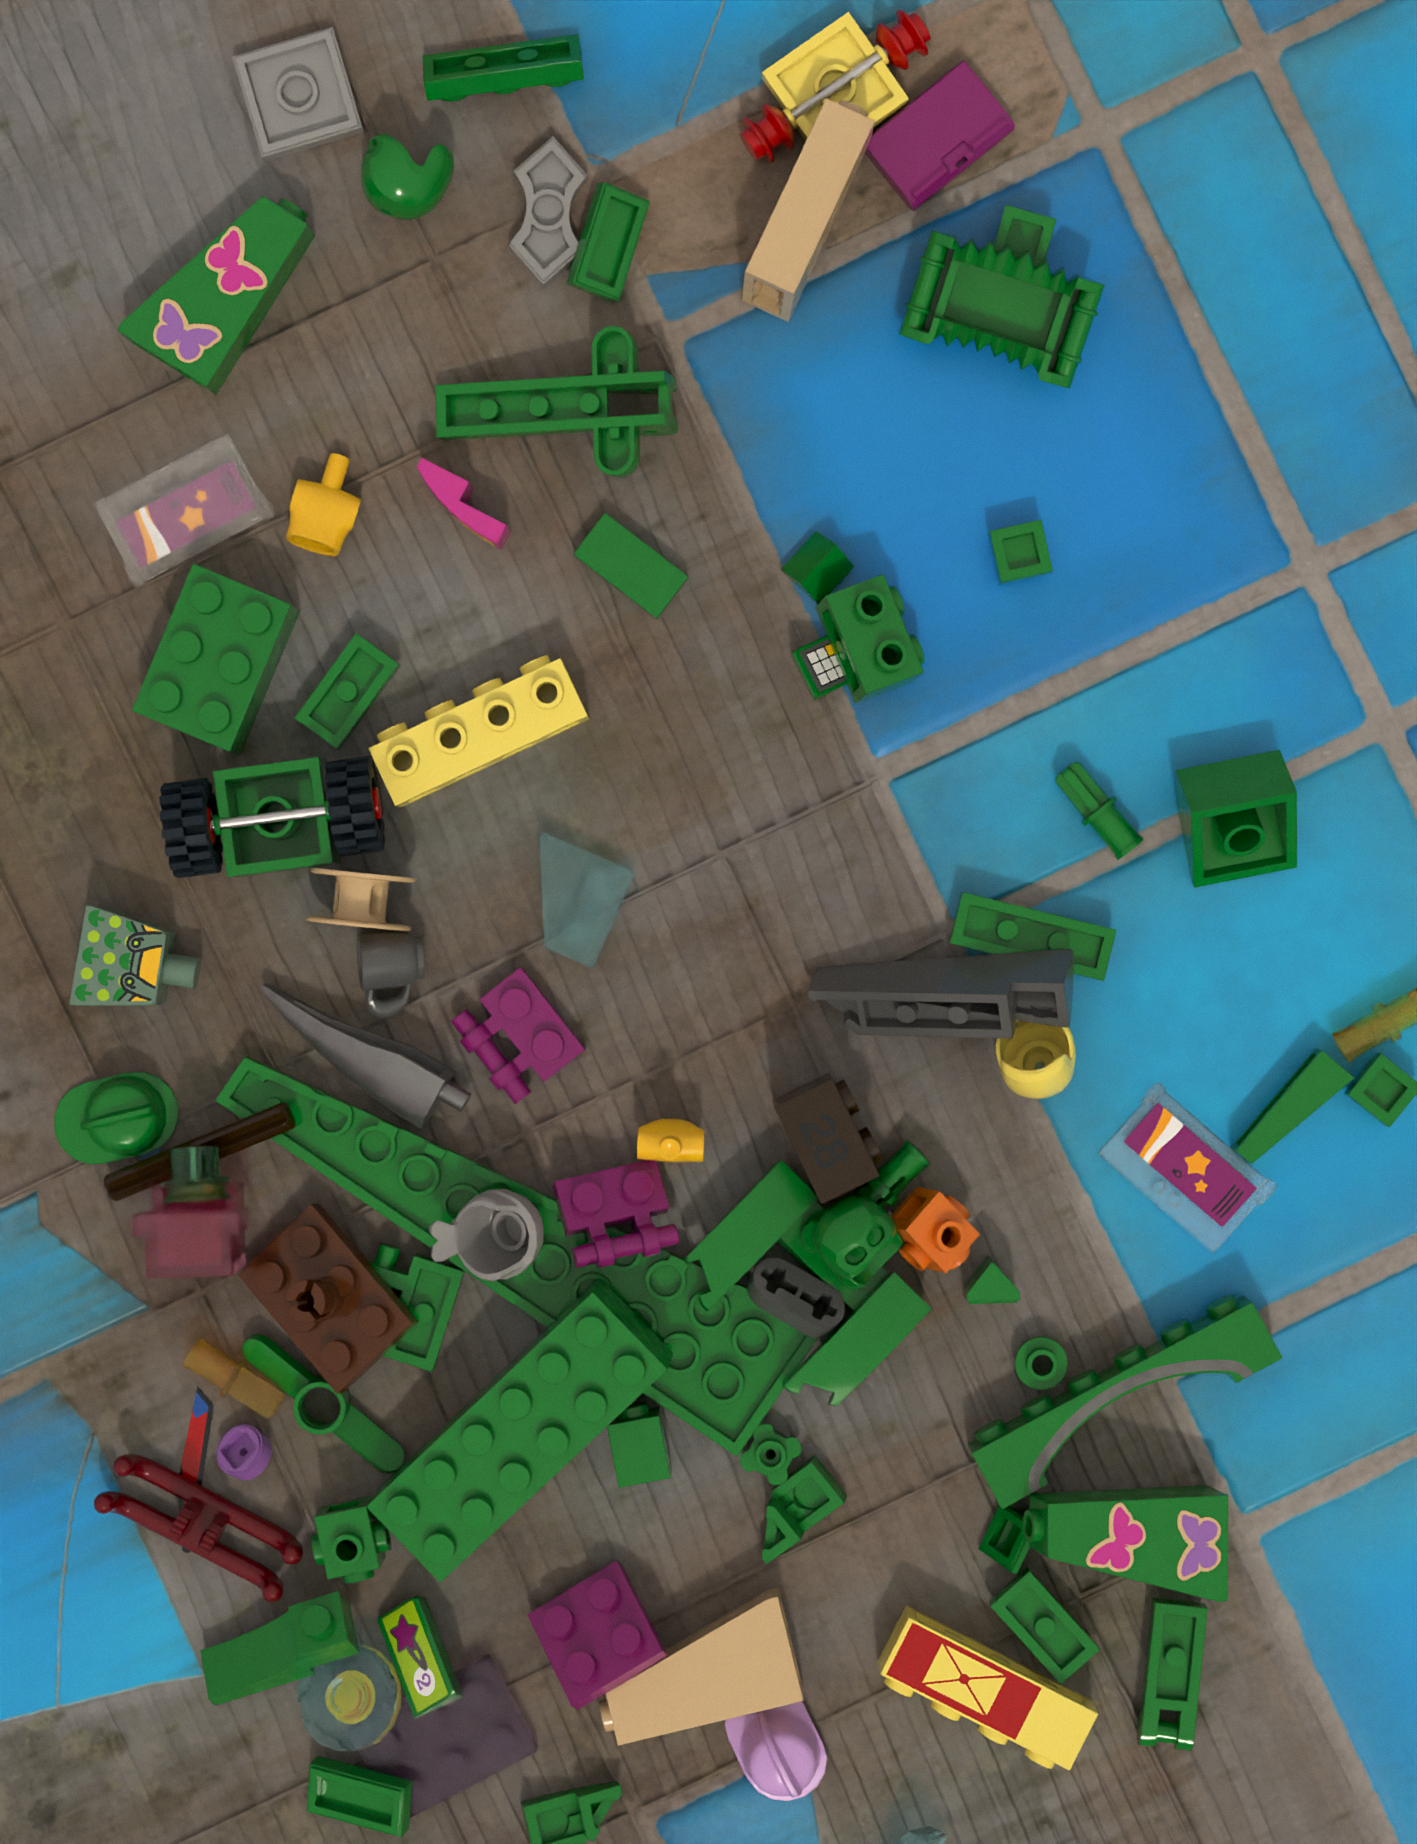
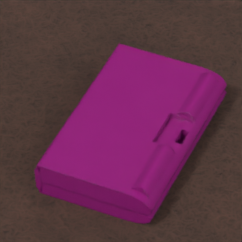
M962 60L872 134L865 155L912 211H915L1015 130V124L973 70Z

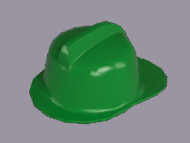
M127 1072L86 1082L71 1089L59 1102L54 1115L55 1135L64 1151L73 1159L86 1164H106L147 1154L162 1147L173 1135L178 1121V1103L171 1088L159 1077L145 1072Z

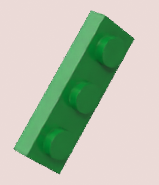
M578 34L422 55L423 82L427 101L441 99L447 102H455L466 98L468 95L490 92L505 95L514 93L520 88L540 85L562 87L572 81L584 80Z
M961 892L949 943L991 954L1071 949L1074 954L1073 974L1104 981L1116 930Z

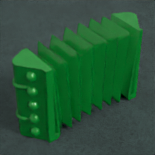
M932 230L924 256L920 257L922 262L914 284V290L909 303L905 304L907 309L899 334L928 345L934 339L943 335L946 347L956 338H958L962 348L974 339L977 352L989 344L994 357L1005 352L1009 364L1018 358L1020 370L1032 364L1039 376V380L1070 388L1078 363L1082 362L1081 354L1094 316L1098 315L1096 310L1105 285L1078 274L1066 280L1064 266L1051 274L1047 258L1033 267L1029 249L1015 257L1010 244L996 252L991 239L982 248L978 249L971 237L965 244L960 246L955 235Z

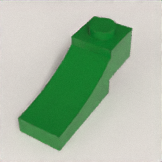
M339 1591L288 1606V1612L251 1632L200 1650L209 1701L216 1706L315 1675L314 1667L360 1653L350 1603Z

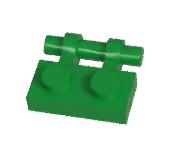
M380 1243L375 1261H369V1263L389 1287L402 1291L400 1300L419 1321L383 1357L433 1372L465 1271L458 1266L445 1262H434L432 1258L416 1253L407 1273L395 1268L400 1248L391 1244Z

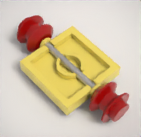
M897 10V24L888 28L882 23L877 24V45L873 47L851 14L847 12L762 72V79L783 110L780 111L778 108L764 103L762 105L763 118L755 123L746 117L742 119L746 130L739 135L752 157L756 161L764 157L772 164L774 162L773 149L779 145H783L789 150L794 149L793 130L796 128L806 141L826 98L836 103L845 100L860 106L867 112L868 118L875 120L874 127L906 106L909 98L886 65L890 63L892 66L907 70L909 68L908 55L914 51L924 57L928 55L926 43L931 40V36L921 18L914 12L908 16L903 10Z

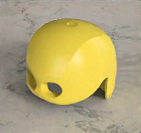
M1016 1020L1017 1027L1013 1039L996 1038V1056L1004 1082L1017 1095L1030 1099L1048 1098L1062 1092L1070 1083L1075 1069L1076 1050L1070 1028Z

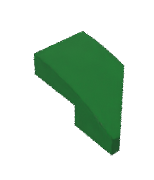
M815 1455L790 1473L788 1479L783 1484L775 1485L771 1491V1499L766 1511L765 1545L762 1551V1559L766 1564L800 1541L805 1531L845 1503L846 1493Z
M615 1781L589 1785L520 1802L529 1843L585 1844L588 1839L594 1842L600 1832L599 1826L614 1800L618 1801L622 1794L620 1783Z

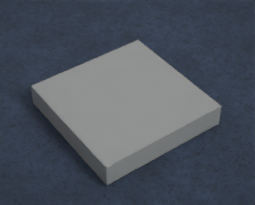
M333 27L232 57L264 162L364 133Z

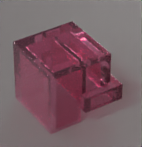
M243 1182L159 1185L152 1188L153 1210H141L131 1216L132 1237H145L146 1278L232 1276L246 1266L245 1230L248 1229V1207H244Z

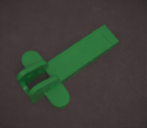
M618 326L605 327L595 335L592 342V375L435 385L436 438L456 440L593 432L594 461L602 472L615 478L627 477L638 467L640 462V436H665L678 433V422L672 410V393L677 391V379L666 371L639 372L637 342L629 332ZM608 393L658 394L659 414L609 417Z

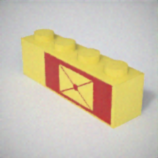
M907 1605L878 1659L880 1675L885 1677L884 1683L892 1690L907 1697H912L913 1693L916 1692L932 1700L930 1706L941 1715L954 1721H959L960 1717L963 1716L979 1724L977 1730L988 1739L1001 1745H1006L1007 1741L1010 1740L1026 1748L1024 1753L1032 1761L1049 1769H1053L1056 1763L1070 1771L1098 1716L1092 1699Z

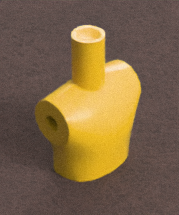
M331 453L321 483L302 479L297 480L289 506L290 518L286 534L288 542L302 549L326 556H337L346 536L353 529L361 503L360 498L341 490L350 462L347 457Z
M666 1118L651 1121L638 1127L637 1159L677 1163L703 1162L705 1130L682 1119Z

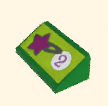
M417 1595L377 1619L414 1718H419L464 1697L426 1598Z

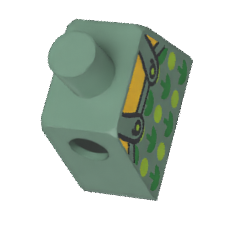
M86 905L69 1004L76 1006L164 1004L168 985L191 989L196 988L200 976L201 959L173 954L176 932L171 929L105 906Z

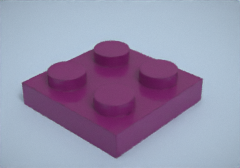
M617 1560L527 1614L570 1705L577 1710L668 1656L623 1565Z

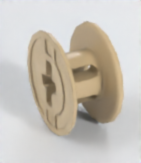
M310 868V872L315 874L334 875L336 877L332 917L306 916L305 921L411 931V927L408 925L386 923L389 883L391 881L415 883L416 878Z

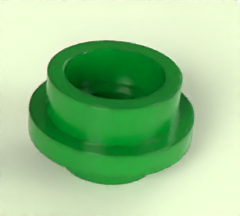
M1038 1336L1026 1340L1018 1348L1014 1365L1018 1377L1025 1385L1036 1390H1046L1055 1387L1062 1381L1067 1371L1068 1361L1066 1353L1059 1343L1051 1338ZM1039 1355H1046L1051 1359V1366L1044 1373H1037L1032 1369V1362Z

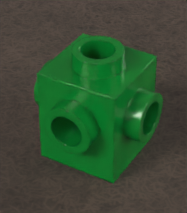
M373 1496L322 1506L315 1515L317 1533L312 1534L311 1537L312 1550L317 1566L325 1565L327 1579L343 1577L344 1583H355L369 1579L375 1575V1569H380L386 1557L385 1552L391 1550L389 1530L366 1507ZM348 1540L354 1542L355 1545L349 1543Z

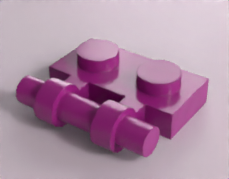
M523 967L517 969L479 999L492 1015L489 1019L479 1025L469 1010L466 1009L451 1021L463 1037L459 1042L468 1053L475 1052L492 1074L489 1078L491 1083L498 1091L503 1088L514 1104L532 1092L519 1076L524 1070L531 1066L544 1082L586 1049ZM501 1029H503L521 1052L510 1062L507 1061L490 1039Z
M645 1160L554 1181L552 1189L565 1236L584 1232L587 1234L589 1244L572 1247L571 1249L576 1268L595 1264L597 1268L614 1265L617 1258L641 1253L643 1258L660 1254V1248L679 1244V1236L675 1224L656 1228L651 1220L653 1216L667 1213L670 1208L656 1161ZM632 1222L634 1233L609 1238L606 1227Z

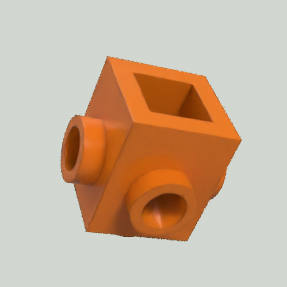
M916 1186L891 1215L897 1226L896 1232L903 1241L899 1253L910 1265L919 1271H924L927 1268L947 1274L949 1270L957 1268L967 1259L971 1251V1244L980 1234L967 1221L971 1216L969 1211L955 1198L949 1195L944 1196L937 1190Z

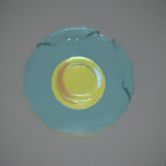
M358 1644L360 1652L358 1654L314 1667L315 1675L301 1679L298 1687V1702H301L303 1713L301 1719L305 1729L319 1744L335 1751L364 1750L380 1742L394 1726L401 1707V1684L394 1666L380 1651L364 1644Z

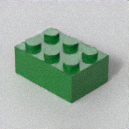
M192 564L132 711L226 751L241 755L300 610L280 599Z

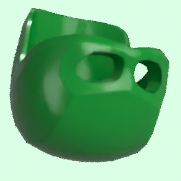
M377 134L370 139L367 151L362 156L361 184L363 193L371 206L386 216L399 220L421 218L437 206L449 187L454 171L453 153L444 145H435L430 150L424 164L420 166L412 160L406 148L398 140L388 134Z
M849 1194L830 1206L821 1216L812 1232L815 1249L826 1265L838 1276L849 1279L858 1286H864L903 1244L902 1238L896 1232L897 1226L893 1218L869 1198L856 1194Z

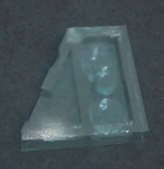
M542 832L539 838L544 947L593 969L635 872Z

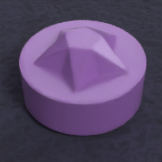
M247 1424L237 1425L228 1430L218 1444V1465L225 1473L238 1480H251L259 1476L269 1464L272 1454L271 1442L268 1436L257 1428Z

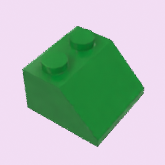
M1280 750L1176 770L1177 810L1194 888L1297 868V791Z

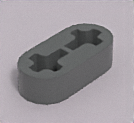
M780 1258L762 1260L749 1277L747 1291L751 1301L760 1309L805 1335L813 1338L828 1336L843 1319L845 1304L840 1293L830 1285L786 1260ZM771 1276H775L780 1280L779 1287L775 1293L765 1289L767 1281ZM817 1302L826 1306L825 1315L821 1320L812 1316Z

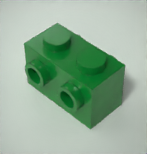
M884 574L826 595L815 607L855 704L909 684L924 672L921 666L924 664L922 647L915 635H908L901 618L904 615V605L901 596L894 586H888Z

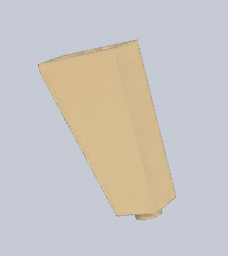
M826 98L745 270L741 301L784 321H790L872 137L875 120L868 118L867 112L860 106L845 100L836 103Z
M779 1587L765 1591L667 1648L668 1656L607 1692L606 1699L600 1700L599 1705L605 1731L615 1732L619 1746L803 1701L804 1688Z

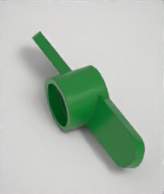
M253 1334L246 1340L242 1347L244 1357L294 1399V1417L302 1429L316 1435L332 1432L382 1473L395 1472L403 1464L405 1455L401 1445L351 1405V1395L348 1389L343 1393L337 1394L323 1376L315 1377L272 1340L262 1334ZM316 1387L331 1390L340 1402L338 1417L330 1422H321L312 1418L308 1414L304 1403L307 1392Z

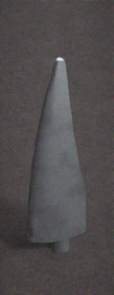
M266 983L262 984L260 990L319 1054L353 1083L416 1127L423 1129L440 1100L462 1112L469 1101L471 1093L451 1082L457 1071L419 1049L380 1037L339 1021Z

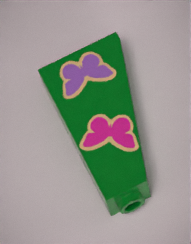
M262 196L125 318L117 331L129 342L214 395H217L314 239L313 231L305 222L308 214L284 198H281L278 204H275Z
M1208 1485L1032 1493L1029 1495V1510H1026L1023 1516L1024 1535L1029 1542V1547L1045 1557L1217 1602L1228 1601L1227 1494Z

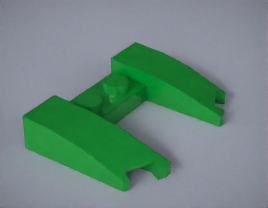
M780 1160L760 1177L684 1257L686 1264L700 1261L710 1292L697 1296L701 1307L705 1311L710 1310L777 1241L812 1276L838 1291L844 1300L845 1309L849 1313L782 1385L786 1391L794 1394H799L803 1383L832 1392L828 1405L835 1407L895 1349L932 1308L895 1272L888 1273L883 1267L864 1286H858L851 1280L842 1278L834 1273L816 1251L812 1239V1232L826 1210L816 1201L818 1196Z

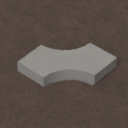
M553 136L514 170V175L525 192L526 213L521 229L509 244L510 250L543 288L547 287L573 263L579 242L571 229V210L579 190L588 181L587 174Z

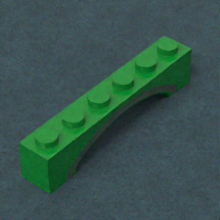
M1234 1294L1221 1297L1206 1307L1208 1314L1191 1324H1189L1187 1319L1177 1321L1164 1328L1159 1333L1162 1339L1144 1349L1141 1344L1133 1345L1113 1357L1115 1365L1098 1374L1094 1369L1084 1371L1066 1383L1069 1389L1051 1399L1048 1394L1040 1395L1028 1401L1020 1408L1022 1415L1005 1424L1002 1419H997L974 1432L976 1439L968 1443V1446L1001 1509L1048 1485L1044 1473L1062 1445L1089 1418L1120 1397L1161 1380L1190 1374L1222 1373L1227 1374L1235 1383H1238L1282 1359L1253 1302L1244 1295L1237 1299Z

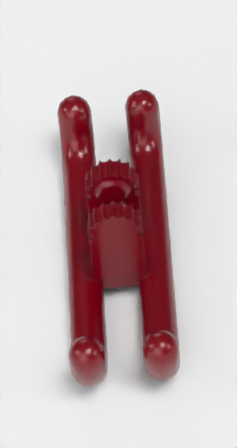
M124 1454L116 1458L113 1469L118 1476L125 1477L131 1475L141 1478L187 1503L175 1519L127 1494L106 1491L98 1494L94 1499V1508L98 1513L108 1514L111 1512L122 1515L230 1571L261 1589L264 1599L268 1602H276L282 1597L284 1592L283 1582L277 1574L259 1562L220 1543L219 1540L227 1525L230 1524L275 1548L282 1554V1559L286 1564L294 1565L299 1563L303 1556V1547L295 1536L280 1526L151 1459L136 1454Z

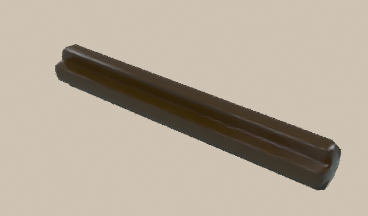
M287 1103L277 1104L110 1173L104 1178V1186L109 1197L113 1201H119L285 1133L296 1126L295 1117Z

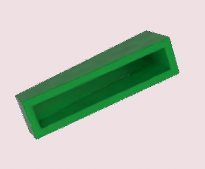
M1315 1048L1231 1146V1149L1245 1161L1251 1164L1254 1163L1352 1081L1354 1077L1324 1051Z

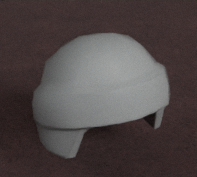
M490 1189L480 1193L462 1207L450 1224L435 1221L429 1226V1233L438 1240L431 1247V1257L434 1262H442L458 1254L464 1266L471 1273L482 1280L493 1282L499 1279L511 1278L525 1271L537 1259L544 1242L543 1220L537 1208L525 1196L507 1189Z

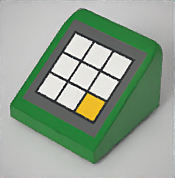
M827 636L791 652V656L813 701L847 685Z

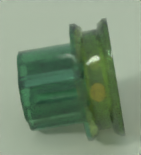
M219 1146L170 1149L172 1181L161 1182V1186L167 1189V1197L162 1200V1204L200 1203L232 1199V1195L227 1193L226 1185L230 1183L231 1177H220Z

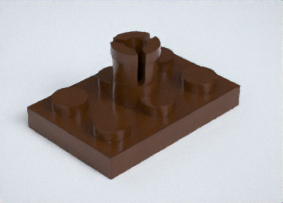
M320 1204L308 1206L238 1274L337 1394L343 1393L350 1388L419 1322Z

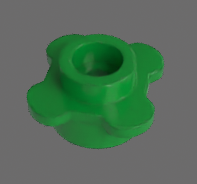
M768 1423L759 1424L753 1433L754 1438L749 1450L741 1453L740 1464L747 1472L757 1471L767 1476L769 1483L772 1485L783 1484L788 1479L787 1469L792 1459L798 1457L801 1453V1444L796 1437H786L782 1433L775 1431L773 1426ZM769 1449L774 1450L776 1453L772 1459L767 1458L765 1455Z

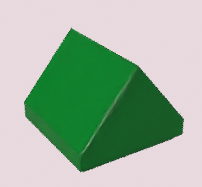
M815 531L780 570L818 605L855 566L835 543Z
M988 1255L963 1286V1296L969 1304L1017 1303V1300H1020L1019 1290Z
M999 1505L978 1549L1011 1573L1017 1574L1030 1548L1023 1531L1024 1512L1010 1505L1001 1509Z

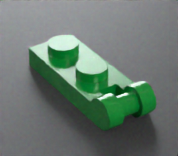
M1152 1598L1141 1711L1137 1723V1744L1140 1746L1155 1747L1156 1742L1172 1743L1174 1749L1191 1751L1193 1748L1208 1613L1205 1603ZM1160 1709L1177 1711L1175 1722L1159 1721Z

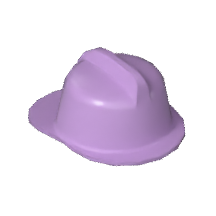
M802 1701L725 1720L727 1736L747 1779L759 1793L773 1800L790 1801L806 1796L818 1786L825 1774L827 1756L823 1742Z

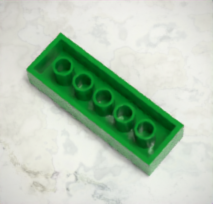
M599 1278L376 1490L366 1507L441 1583L669 1368L673 1352Z

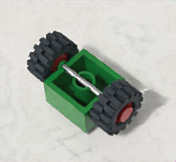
M371 756L334 761L314 757L213 771L216 798L215 794L212 793V785L208 782V778L163 783L160 789L159 804L162 809L160 811V821L163 823V829L161 830L162 838L165 839L166 843L165 853L166 857L169 856V867L173 870L174 877L177 878L221 872V865H223L222 852H224L227 877L239 878L341 864L340 856L379 852L385 848L383 832L385 827L382 818L380 787H378L375 765Z

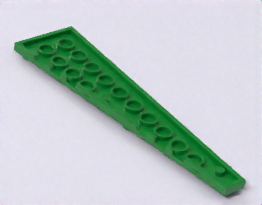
M249 1056L244 1057L215 1100L241 1119L277 1104L287 1103L295 1117L296 1126L270 1139L430 1248L438 1240L429 1233V1226L435 1221L450 1224L462 1207L474 1196L490 1189H507L525 1196L539 1211L544 1227V1242L539 1255L525 1271L511 1278L499 1279L493 1282L482 1280L471 1273L464 1266L458 1254L448 1258V1260L546 1327H549L585 1291L601 1278L673 1352L668 1370L643 1393L736 1457L784 1389L782 1387L784 1382L800 1366L818 1339L803 1334L757 1307L751 1301L747 1287L736 1283L710 1310L705 1311L697 1297L710 1292L702 1267L693 1262L686 1264L683 1257L663 1248H660V1254L644 1258L641 1253L617 1258L614 1265L597 1268L595 1264L576 1268L571 1249L572 1247L589 1244L587 1234L584 1232L565 1236L555 1198ZM616 1226L605 1228L609 1238L631 1234Z

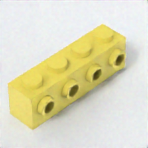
M548 655L539 657L521 666L519 669L523 676L504 685L500 677L490 680L474 688L472 693L475 698L456 707L453 700L446 701L424 712L427 721L408 729L406 723L403 722L377 734L376 736L380 743L368 749L394 805L402 808L589 720L590 718L561 658L551 662Z

